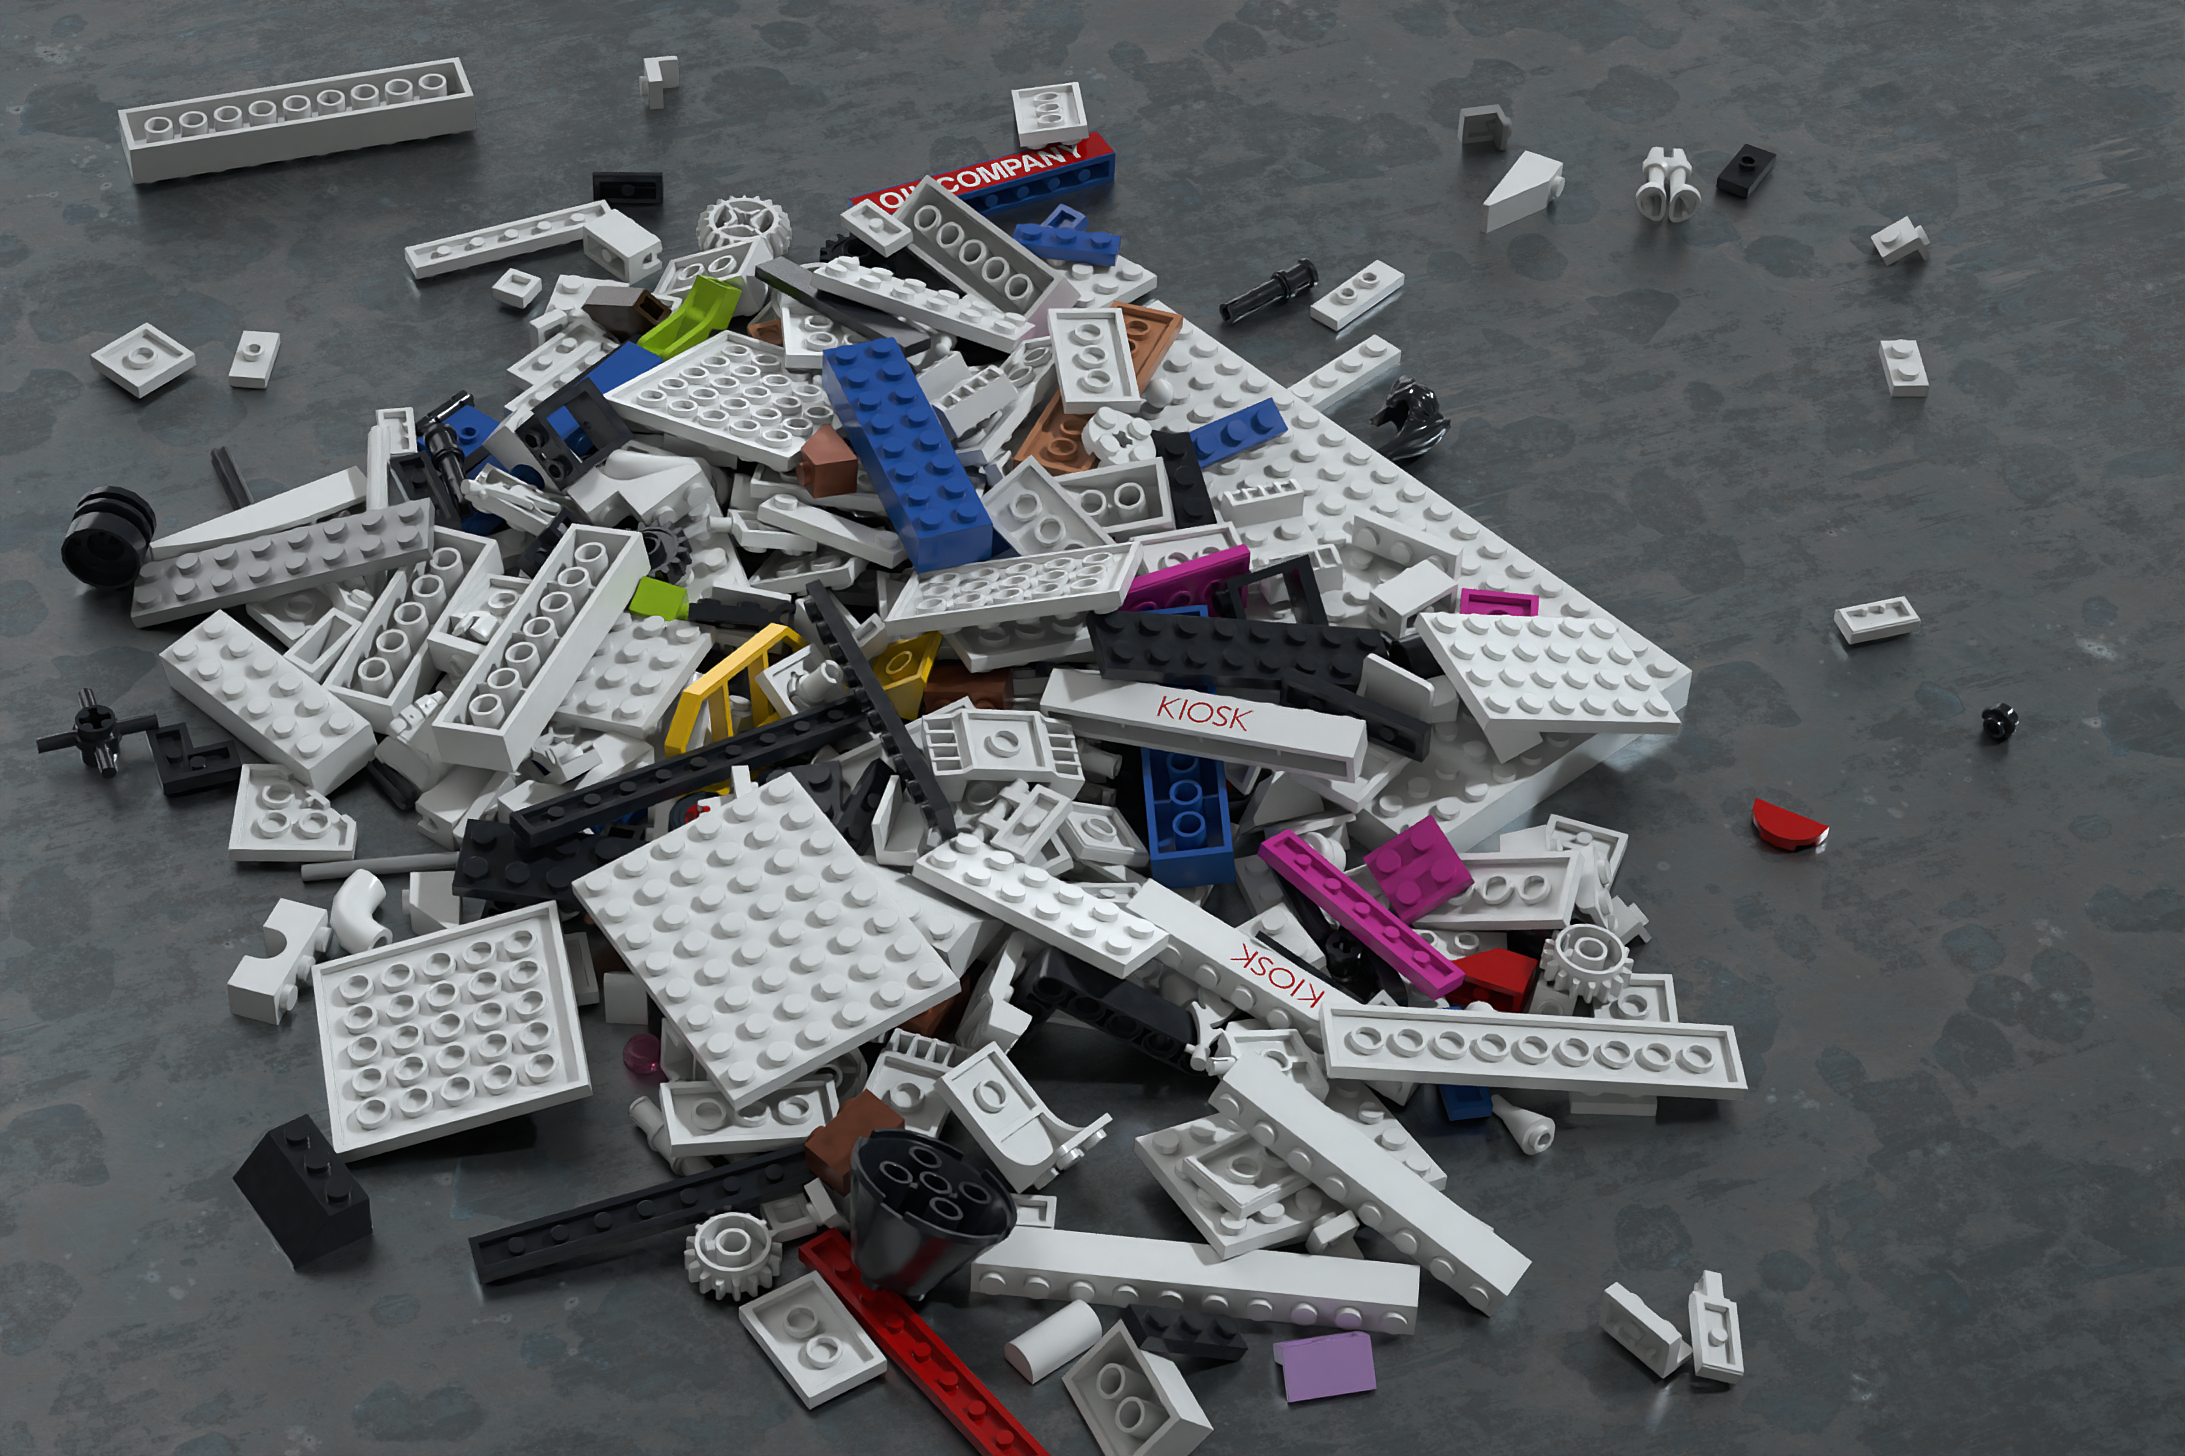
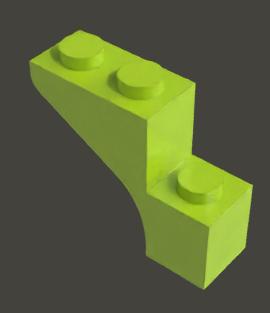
M697 275L687 298L680 308L643 335L636 345L661 357L663 363L706 341L713 329L727 330L742 290L712 276Z

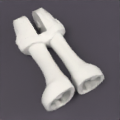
M1653 147L1642 166L1643 174L1649 182L1642 185L1636 193L1639 211L1653 221H1660L1666 210L1664 184L1667 183L1670 185L1669 218L1672 222L1679 223L1696 214L1701 204L1699 191L1693 186L1685 184L1691 176L1692 166L1687 161L1683 149L1673 148L1672 157L1670 158L1664 157L1663 147Z

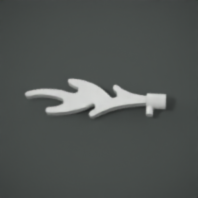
M480 474L477 481L464 479L460 488L461 492L465 495L479 496L482 500H486L488 496L520 505L529 510H532L534 506L558 513L563 507L566 509L568 507H575L570 497L552 493H536L537 486L519 484L507 490L503 487L504 484L502 482L484 484L487 479L485 474Z
M1198 984L1199 1004L1193 1001L1189 1008L1195 1021L1198 1041L1196 1046L1187 1043L1184 1051L1192 1054L1191 1067L1194 1070L1202 1071L1206 1068V1061L1210 1056L1209 1046L1218 1040L1222 1031H1224L1222 1028H1212L1225 1023L1233 1014L1236 1006L1230 1002L1223 1003L1221 996Z

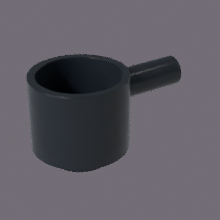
M1387 631L1380 632L1391 663L1424 680L1446 675L1419 633L1396 639Z

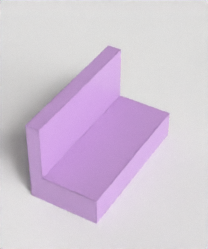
M1353 1331L1273 1343L1275 1362L1283 1365L1288 1402L1377 1389L1369 1334L1362 1331Z

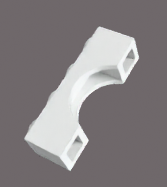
M611 730L591 742L592 749L596 748L603 763L590 769L579 779L560 785L544 784L532 780L525 781L497 798L499 822L509 824V813L655 763L654 747L643 739Z

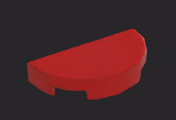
M1759 798L1755 799L1751 821L1760 830L1759 836L1772 845L1795 850L1796 845L1813 843L1812 846H1817L1827 838L1829 826Z

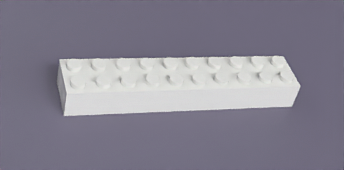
M459 57L118 110L122 145L134 184L153 183L157 180L176 177L185 178L207 172H222L226 169L244 166L253 167L275 161H290L306 156H322L331 152L359 150L363 147L381 144L390 145L400 141L427 139L431 136L449 133L458 134L476 129L474 95Z

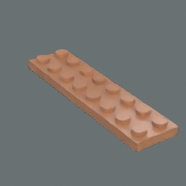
M1113 301L1110 308L1122 309L1138 391L1141 396L1181 331L1183 315ZM1059 387L1013 458V470L1030 455L1052 477L1096 469L1101 460L1094 452L1089 456L1082 443L1083 428L1096 413L1084 415L1065 414Z

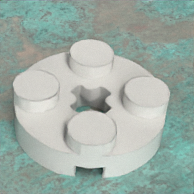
M1104 406L1096 412L1083 428V446L1089 456L1094 452L1101 460L1098 464L1101 468L1156 457V447L1150 436L1152 428L1142 418H1133L1123 412Z

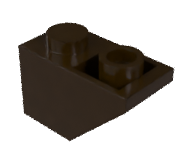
M596 286L581 307L593 321L603 326L621 344L636 333L642 336L672 313V310L648 290L635 287Z

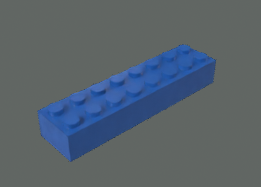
M879 338L874 341L842 345L837 348L823 350L822 386L917 574L991 559L993 523L895 338Z
M1207 604L1140 611L1145 613L1208 617ZM1155 683L1164 687L1182 690L1191 689L1200 693L1217 695L1216 687ZM1141 747L1153 880L1168 889L1237 882L1224 761Z

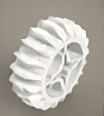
M744 194L742 198H734L730 195L727 201L718 199L716 205H707V210L700 213L696 235L700 252L762 236L773 259L788 253L790 239H792V229L788 214L782 212L780 205H773L770 199L761 201L759 196L746 198Z

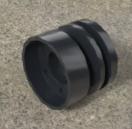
M101 486L90 489L81 497L61 547L63 563L72 575L83 583L96 588L117 589L128 586L137 579L149 543L155 532L157 524L154 511L148 502L138 494L122 487Z

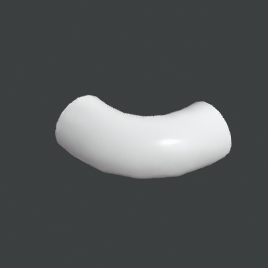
M618 449L609 455L604 468L605 476L625 481L694 463L702 469L710 484L712 480L710 465L702 457L661 456Z
M357 869L344 882L333 898L330 923L340 946L351 955L392 944L393 935L391 930L381 926L372 918L374 910L386 898L385 888L375 875L364 869Z

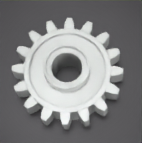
M1592 924L1569 925L1561 932L1558 930L1553 931L1552 938L1546 939L1541 955L1540 968L1545 969L1543 977L1545 980L1556 981L1555 991L1563 989L1569 991V999L1573 1000L1578 994L1583 996L1586 1003H1590L1592 997L1597 996L1602 1003H1605L1608 1000L1609 994L1618 998L1621 995L1622 988L1627 989L1634 960L1627 958L1630 951L1629 948L1624 947L1621 940L1609 930Z
M727 1212L717 1216H710L709 1220L703 1225L697 1224L695 1226V1236H688L686 1239L687 1250L684 1251L685 1269H689V1281L691 1283L700 1281V1292L703 1294L711 1289L716 1290V1299L721 1300L725 1293H732L733 1299L740 1301L741 1292L745 1291L752 1297L758 1296V1285L770 1288L772 1286V1276H779L781 1273L782 1243H778V1232L776 1230L769 1231L766 1220H759L751 1216L750 1213Z

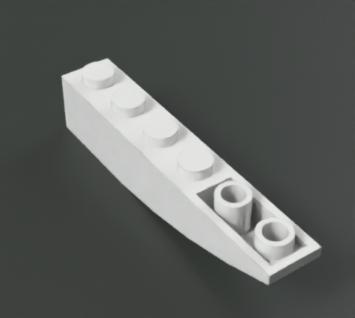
M353 466L149 543L151 562L182 556L186 553L200 552L224 544L255 539L262 535L289 531L296 527L327 522L334 518H344L365 513L367 478L357 466Z

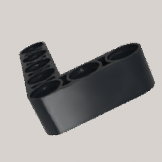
M1055 946L1043 948L1011 985L1015 990L1009 1004L1033 1016L1027 1029L1011 1049L1024 1047L1058 1009L1194 1077L1209 1076L1206 1068L1202 1071L1194 1070L1190 1065L1192 1054L1184 1051L1187 1043L1196 1046L1198 1041L1195 1021L1190 1011L1124 978L1120 979ZM1218 1040L1209 1046L1211 1051L1209 1057L1214 1058L1218 1048Z

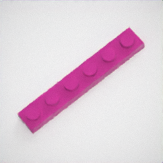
M1290 829L1260 844L1257 855L1433 1001L1462 986L1466 973Z

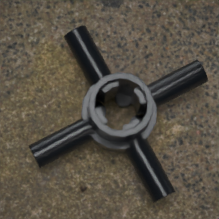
M84 688L78 692V699L82 710L75 716L73 730L35 738L37 750L40 754L76 746L80 751V758L85 764L99 767L101 776L105 779H111L117 774L115 761L120 756L119 743L122 740V736L159 728L156 713L118 720L112 709L107 706L97 705L92 689Z

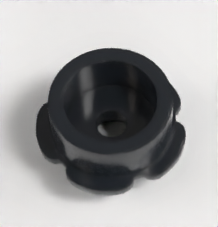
M1998 702L1991 708L1986 707L1981 714V717L1984 719V730L1994 738H2011L2019 723L2015 710L2005 703Z

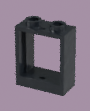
M589 376L537 411L514 430L560 491L564 490L591 468L602 463L613 451L622 448L635 437ZM564 406L599 450L582 463H580L547 420L548 417Z
M1308 554L1289 556L1210 583L1213 591L1211 594L1212 605L1217 614L1220 615V618L1247 620L1238 588L1282 573L1296 623L1329 626Z

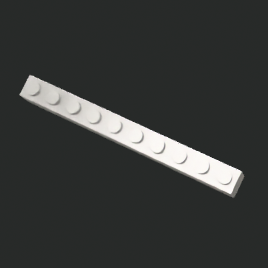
M1015 1226L1008 1238L971 1262L970 1291L990 1295L1001 1294L1072 1302L1080 1299L1086 1303L1112 1305L1126 1308L1130 1303L1211 1314H1224L1234 1318L1252 1319L1255 1321L1294 1323L1302 1326L1314 1325L1344 1330L1355 1329L1385 1332L1393 1335H1414L1418 1309L1420 1265L1258 1249L1223 1260L1215 1249L1207 1244Z

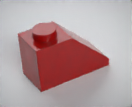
M1495 948L1451 961L1466 974L1462 986L1444 995L1446 999L1467 1006L1470 1003L1481 1001L1489 1003L1498 1012L1523 1013L1534 990L1538 960L1502 948Z

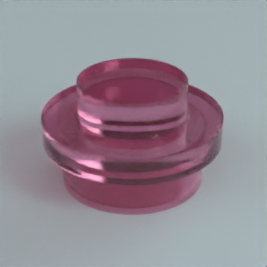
M638 1034L631 1037L623 1049L624 1065L636 1073H651L658 1070L661 1059L660 1041L651 1034Z

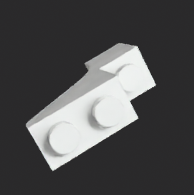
M694 463L625 481L609 478L594 466L565 488L575 507L589 524L604 528L614 527L630 514L639 522L643 521L646 527L651 526L654 519H658L662 527L668 521H672L674 524L715 493L702 469Z
M1546 824L1500 835V852L1563 851L1560 840L1553 839ZM1594 844L1570 849L1579 850L1585 859L1573 912L1585 924L1596 925L1608 930V915L1613 913L1612 899L1607 890V883L1612 882L1609 862L1607 859L1601 860Z

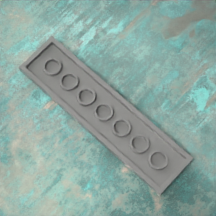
M430 497L416 501H407L395 506L372 509L361 514L334 518L327 522L296 527L289 531L262 535L255 539L224 544L200 552L186 553L182 556L166 560L149 562L142 565L135 580L131 619L138 629L432 560L435 507Z

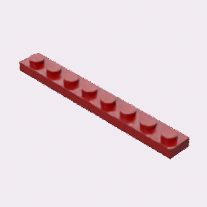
M835 1227L798 1247V1259L811 1272L816 1270L854 1319L982 1456H1051L898 1293L888 1289L874 1291L861 1282L862 1272L856 1267L851 1258L850 1243Z

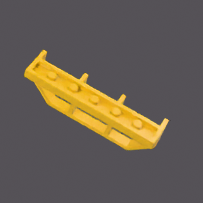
M770 623L682 692L664 743L665 759L686 752L702 701L707 697L713 743L733 736L727 681L746 666H748L754 727L757 728L782 719L777 711L773 714L772 703L754 678L769 668L767 650L778 641L782 640L793 650V654L811 643L788 626ZM772 764L749 771L750 781L759 776V771L766 770ZM730 778L690 793L703 791L717 793L722 796L728 795Z

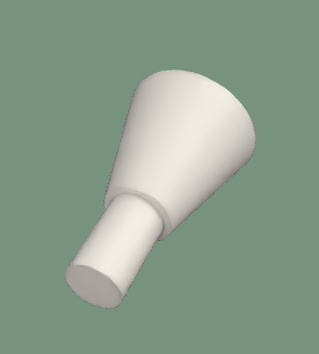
M1498 1094L1491 1097L1493 1103L1492 1112L1503 1119L1504 1124L1524 1153L1534 1155L1546 1150L1551 1145L1555 1132V1124L1552 1119L1513 1106Z

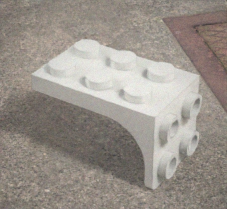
M1369 654L1363 660L1362 677L1356 694L1431 724L1435 694L1434 686L1423 678L1375 654ZM1367 741L1368 747L1355 784L1291 772L1290 779L1357 814L1413 759Z
M995 1041L947 1072L933 1084L934 1088L1018 1194H1021L1033 1184L1038 1190L1043 1188L1059 1175L1055 1170L1056 1167L1060 1171H1066L1085 1155L1080 1148L1084 1147L1086 1151H1089L1107 1136L1103 1128L1113 1120L1106 1113L1088 1127H1074L1058 1119L1047 1108Z

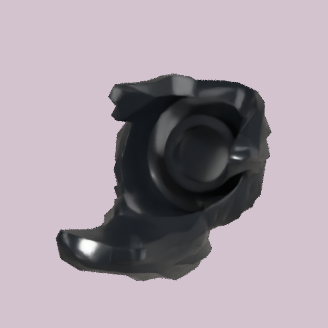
M1406 374L1399 377L1391 386L1390 394L1386 396V403L1369 420L1371 425L1375 424L1377 427L1389 421H1392L1397 427L1398 432L1395 437L1376 450V452L1391 462L1425 453L1440 441L1451 428V419L1445 418L1439 412L1440 404L1435 393L1425 384L1417 382V378L1409 377Z

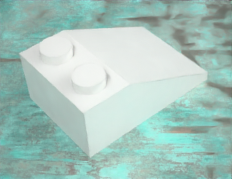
M762 236L673 259L670 260L653 293L683 298L684 302L697 275L712 276L742 290L732 317L740 315L752 316L762 309L772 289L770 285L755 277V266L773 260V257Z
M1162 457L1053 477L1110 537H1115L1117 544L1128 542L1130 537L1176 530L1169 481Z

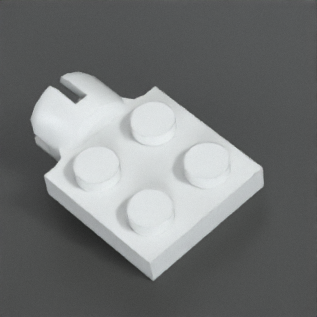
M487 573L450 615L454 629L452 636L487 646L532 579Z

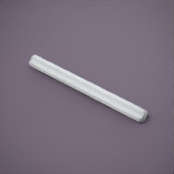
M378 425L373 426L368 433L366 512L372 509L389 507L391 433L387 427H380ZM388 570L364 575V581L375 602L378 601L387 587Z

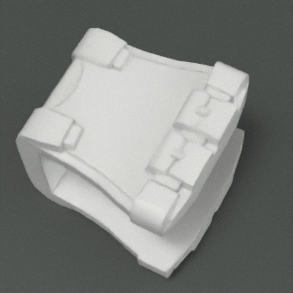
M441 691L431 695L426 694L415 701L413 705L411 704L399 712L398 716L385 730L389 736L374 751V755L382 764L386 763L403 775L414 786L413 788L420 796L445 779L452 770L461 766L459 764L442 762L431 727L448 702L447 697Z

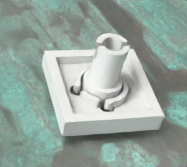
M815 643L767 668L754 678L782 719L850 695L841 682L843 678L841 667L834 661L826 660Z

